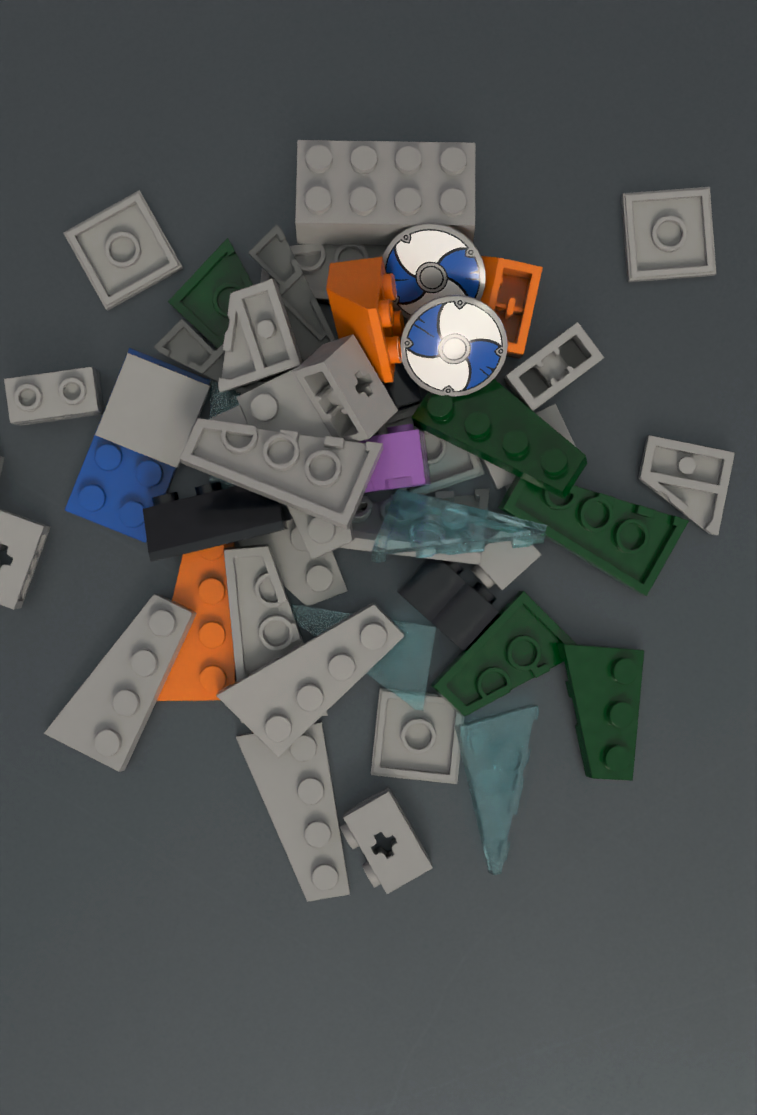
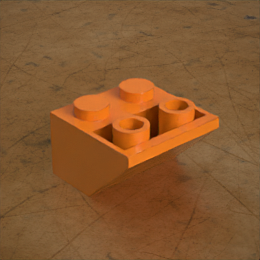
M481 256L485 265L486 283L480 301L492 308L504 325L508 342L506 356L520 359L524 355L543 267L499 257Z
M383 257L330 263L326 290L338 339L354 334L380 380L384 383L393 382L395 364L402 363L399 337H401L405 327L402 311H395L392 301L397 298L394 274H386Z

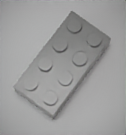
M297 140L295 214L297 244L389 245L405 229L424 223L450 226L463 233L473 242L475 232L476 143Z

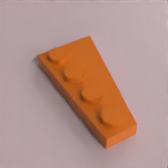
M235 542L183 554L172 601L197 612V615L157 701L220 700L216 696L217 692L230 684L236 683L224 548L235 547Z

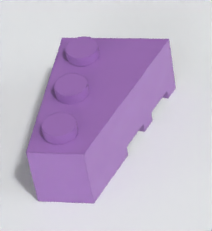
M413 424L387 427L388 434L372 436L370 439L358 442L383 443L384 448L364 493L431 485L425 435L419 429L414 430Z

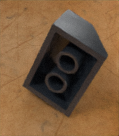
M221 481L195 487L197 496L179 500L178 492L153 497V506L143 508L148 553L151 562L288 529L282 503L239 486L222 489Z

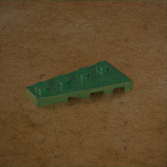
M495 379L480 390L463 396H442L428 391L411 417L414 426L563 499L566 498L587 465V458L584 453Z
M518 476L514 478L498 506L502 511L643 596L648 595L689 520L677 516L668 515L573 485L566 498L563 499Z

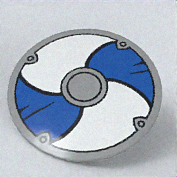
M424 223L409 227L399 233L384 252L383 261L386 274L393 273L396 282L397 298L392 301L393 307L397 311L401 310L403 316L407 319L422 305L439 297L463 295L481 300L486 283L485 265L481 254L467 236L450 226Z
M463 295L443 296L422 305L407 321L400 341L402 362L409 376L420 387L442 396H463L485 387L501 370L506 359L508 347L506 330L496 312L482 301Z

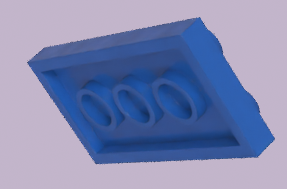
M129 348L127 352L209 386L212 383L211 380ZM94 435L65 511L147 543L143 508L153 506V497L168 493L177 468Z

